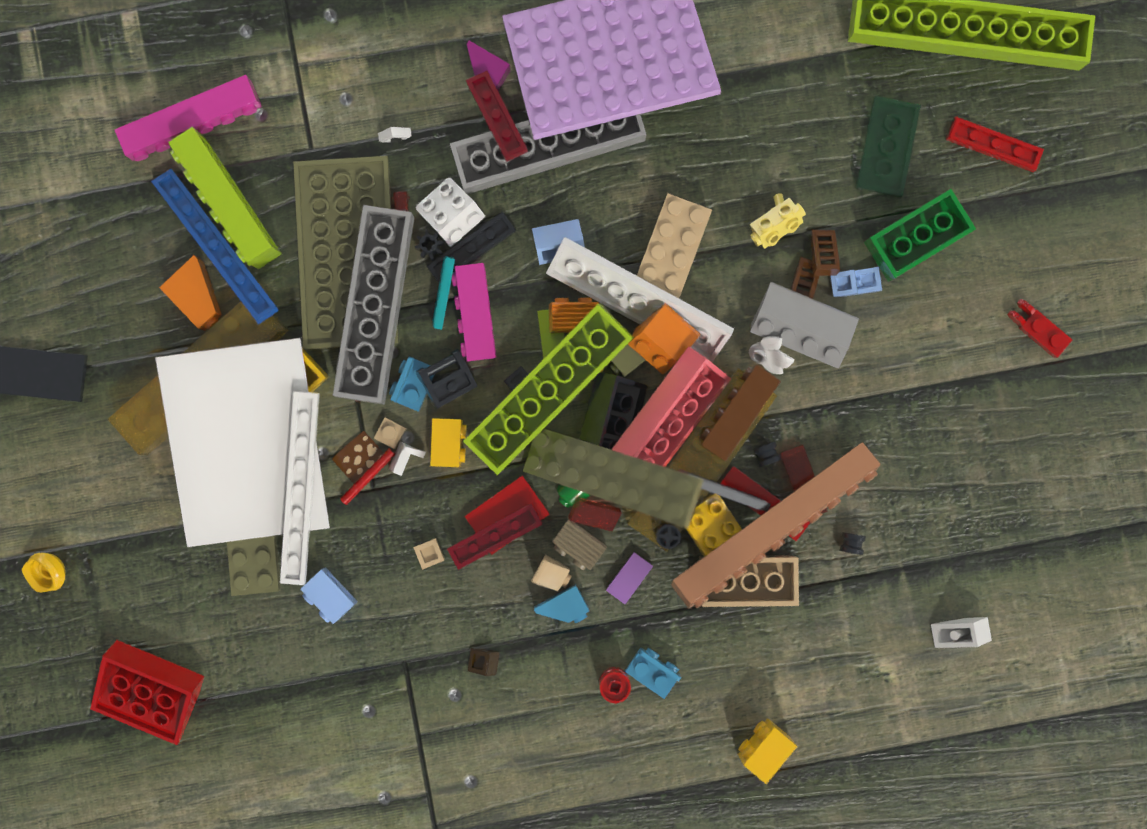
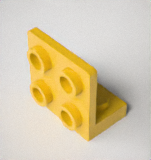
M715 493L700 501L701 504L694 508L689 527H685L704 557L742 530L720 495Z

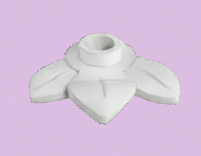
M764 337L761 342L753 344L749 349L751 359L756 363L762 364L766 370L774 374H783V368L789 367L794 362L793 358L779 350L782 345V338Z

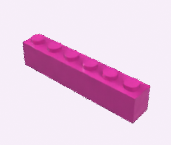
M244 75L114 130L125 156L132 161H141L148 158L150 153L168 150L170 148L168 142L191 127H194L201 134L209 133L217 125H227L234 122L236 117L254 114L262 105L252 81L247 75Z

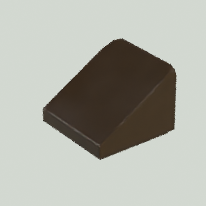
M471 648L468 672L483 676H495L497 674L500 653Z

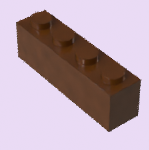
M758 365L753 366L752 369L747 367L740 378L743 380L740 387H734L727 396V399L730 401L726 407L718 409L713 417L716 420L711 428L707 426L699 437L702 440L700 446L723 462L727 461L781 382Z

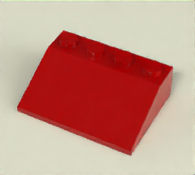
M116 640L102 657L90 709L178 745L200 694L204 676Z

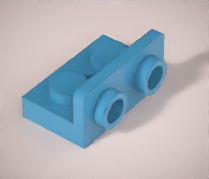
M410 356L407 361L403 360L398 373H401L399 381L393 383L389 392L392 395L391 401L420 412L427 392L418 379L416 370L422 367L425 369L430 365ZM435 374L429 377L431 382L433 381Z
M640 648L625 672L665 699L676 681L681 679L678 673L679 668L669 661L666 664L658 659L660 655L652 649L647 648V650Z

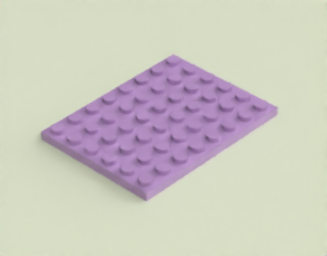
M564 0L502 16L534 140L721 94L719 81L693 0Z

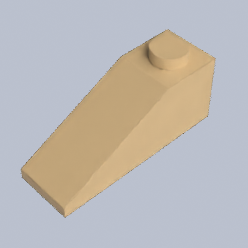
M545 554L533 576L532 582L559 591L561 586L564 588L567 586L572 577L568 574L570 568Z

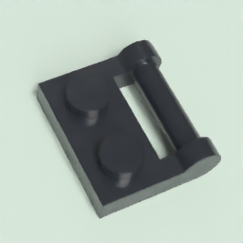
M458 349L453 350L449 356L431 366L416 370V375L423 384L435 409L478 387ZM456 363L457 370L433 383L431 382L430 376Z

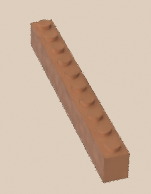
M862 442L675 578L671 586L689 609L694 605L697 608L708 600L707 595L711 592L719 593L728 585L726 581L730 578L738 579L747 571L745 567L753 562L756 565L766 557L764 553L772 548L773 551H776L785 543L783 539L787 536L795 537L804 529L802 525L806 522L814 523L823 515L821 511L825 508L833 509L841 502L839 498L844 494L852 495L860 488L858 486L859 483L864 480L868 483L878 475L876 471L881 464Z

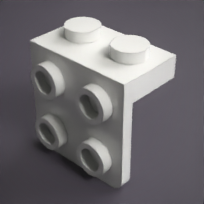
M451 178L444 180L416 206V210L450 247L457 243L485 217L474 200Z

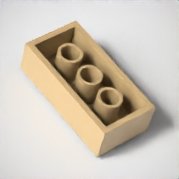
M667 193L637 276L679 299L712 210Z
M794 555L766 556L756 565L752 562L745 567L747 571L738 579L730 578L726 581L728 585L717 594L715 591L707 595L708 600L701 605L702 607L799 606L798 557ZM699 556V561L703 559L704 556Z

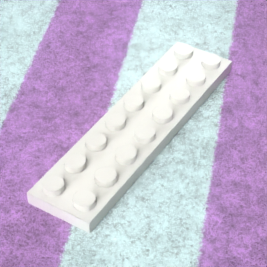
M564 237L546 272L551 277L601 304L603 303L605 306L638 324H641L666 303L700 333L699 338L691 348L711 363L734 330V328Z

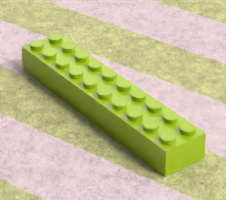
M853 0L848 42L1081 70L1090 63L1095 15L974 0Z

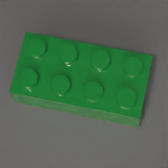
M950 189L873 235L864 244L889 282L973 232L976 228L955 193Z

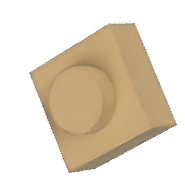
M385 417L374 439L396 449L407 428Z
M437 538L413 547L422 570L445 560Z

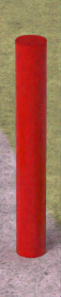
M388 448L340 500L347 505L396 453Z

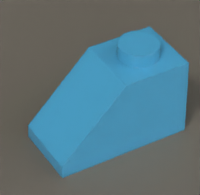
M574 584L534 606V611L537 614L567 623L573 620L575 623H578L588 617L586 613L589 612V607L577 585Z

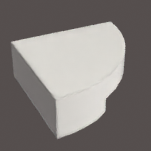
M390 127L378 133L379 141L391 142L392 138H402L404 140L412 136L410 128Z

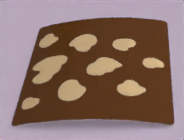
M362 431L338 452L332 460L354 484L384 453L367 433Z

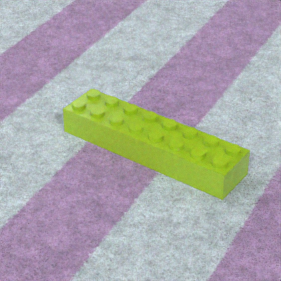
M599 303L463 442L498 475L633 339V336Z

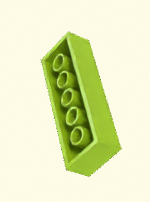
M191 127L168 142L173 149L170 151L172 157L186 169L183 173L191 184L194 183L199 188L196 191L197 195L204 204L207 203L212 208L209 213L213 219L225 228L222 231L224 236L238 248L235 252L243 263L246 262L249 267L252 265L260 269L280 256L282 253L207 139L194 127Z

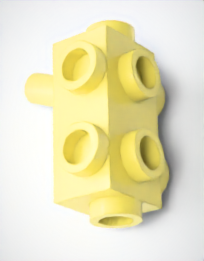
M782 194L774 195L776 207H773L750 224L753 232L750 236L757 246L761 245L764 249L768 246H774L781 237L787 233L795 232L804 223L802 217L806 213L799 203L795 205L790 198L784 201Z

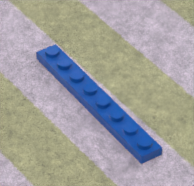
M169 169L151 182L258 325L278 312L275 304L174 171Z

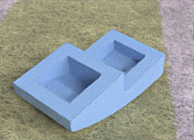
M879 267L839 272L837 276H831L834 297L882 291Z

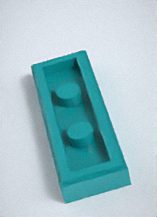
M445 256L443 258L432 319V326L435 329L442 330L455 262L453 257Z

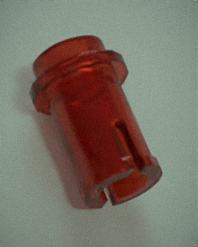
M394 192V197L391 198L394 201V209L409 212L408 200L410 196H408L407 192Z

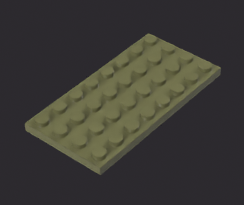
M388 156L293 162L304 350L341 348L363 205L392 209ZM398 324L394 344H399Z

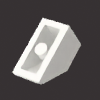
M988 617L962 618L931 624L935 648L979 647L992 641Z

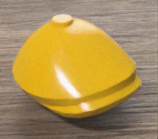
M36 553L29 558L22 568L25 579L36 592L58 590L65 581V566L53 554Z

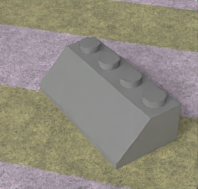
M770 282L752 321L750 332L763 338H782L783 346L839 369L849 349L859 318Z

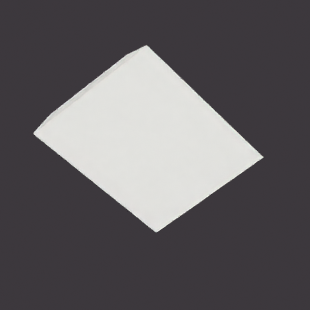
M300 338L156 357L187 547L284 534L293 392H309ZM317 443L310 531L330 528Z

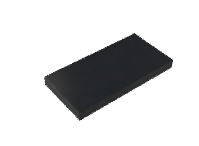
M0 346V394L82 402L88 356Z

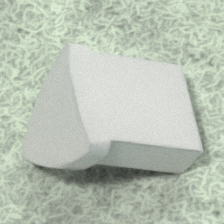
M399 442L395 452L396 455L393 457L388 469L402 476L410 454L424 458L426 452Z

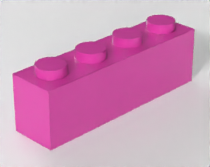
M485 264L455 266L456 272L452 273L453 286L458 287L459 294L455 296L456 310H461L462 319H458L459 333H464L465 342L461 343L462 356L467 357V361L496 358Z

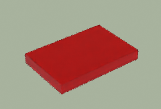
M522 475L464 517L477 533L531 503L540 520L550 513ZM503 545L502 547H500V548H498V549L492 551L490 554L493 555V554L496 553L498 550H500L501 548H503L505 545Z

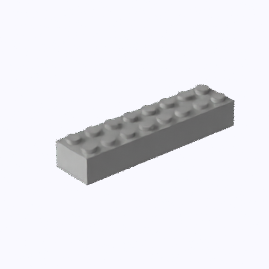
M638 114L534 140L530 122L527 120L517 123L515 126L528 152L508 162L505 161L491 131L450 143L464 192L470 194L644 142L646 131L641 115Z
M363 205L334 385V397L385 405L414 223V216L411 212Z

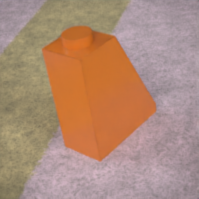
M193 255L159 288L198 329L203 331L211 330L218 324V318L222 314L205 264L201 258Z

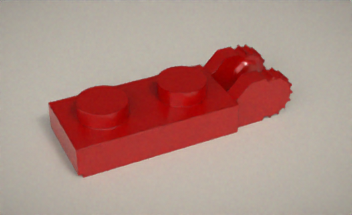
M1020 299L1017 305L1029 315L1028 318L1025 320L1013 310L1007 314L1008 317L1019 326L1022 332L1053 358H1058L1072 342V339L1042 313L1035 310L1032 305Z

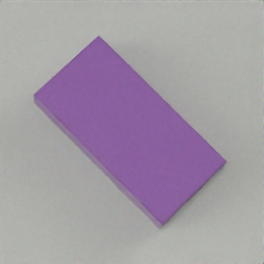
M633 552L606 591L626 604L653 566Z

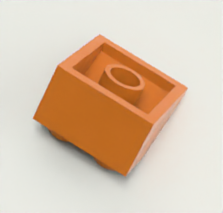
M665 303L635 328L632 334L633 339L628 345L663 375L677 363L686 349L694 344L699 338L700 333Z

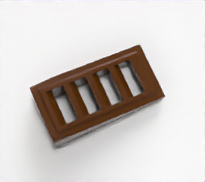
M811 230L813 276H837L840 271V262L835 230ZM818 237H829V240H818ZM819 245H830V248H819ZM820 253H830V256H820ZM821 261H831V264H821Z
M800 257L790 290L813 299L819 276H813L812 273L802 271V267L813 270V263L810 259ZM803 277L806 279L812 280V283L805 280H801L799 278ZM797 286L809 289V292L797 289Z

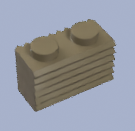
M570 518L552 541L555 544L554 550L564 557L566 554L574 558L572 563L583 571L586 567L591 570L607 549L604 543Z

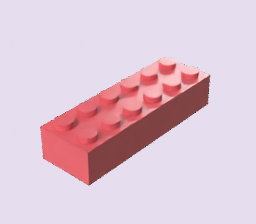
M688 347L612 450L666 467L730 382L731 378L704 356Z

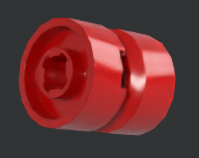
M618 667L607 668L602 672L599 679V687L603 698L615 704L626 700L631 691L627 673Z

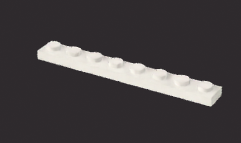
M293 392L280 583L306 584L320 393Z

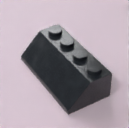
M599 372L595 376L579 440L612 450L642 410L648 385L618 375Z

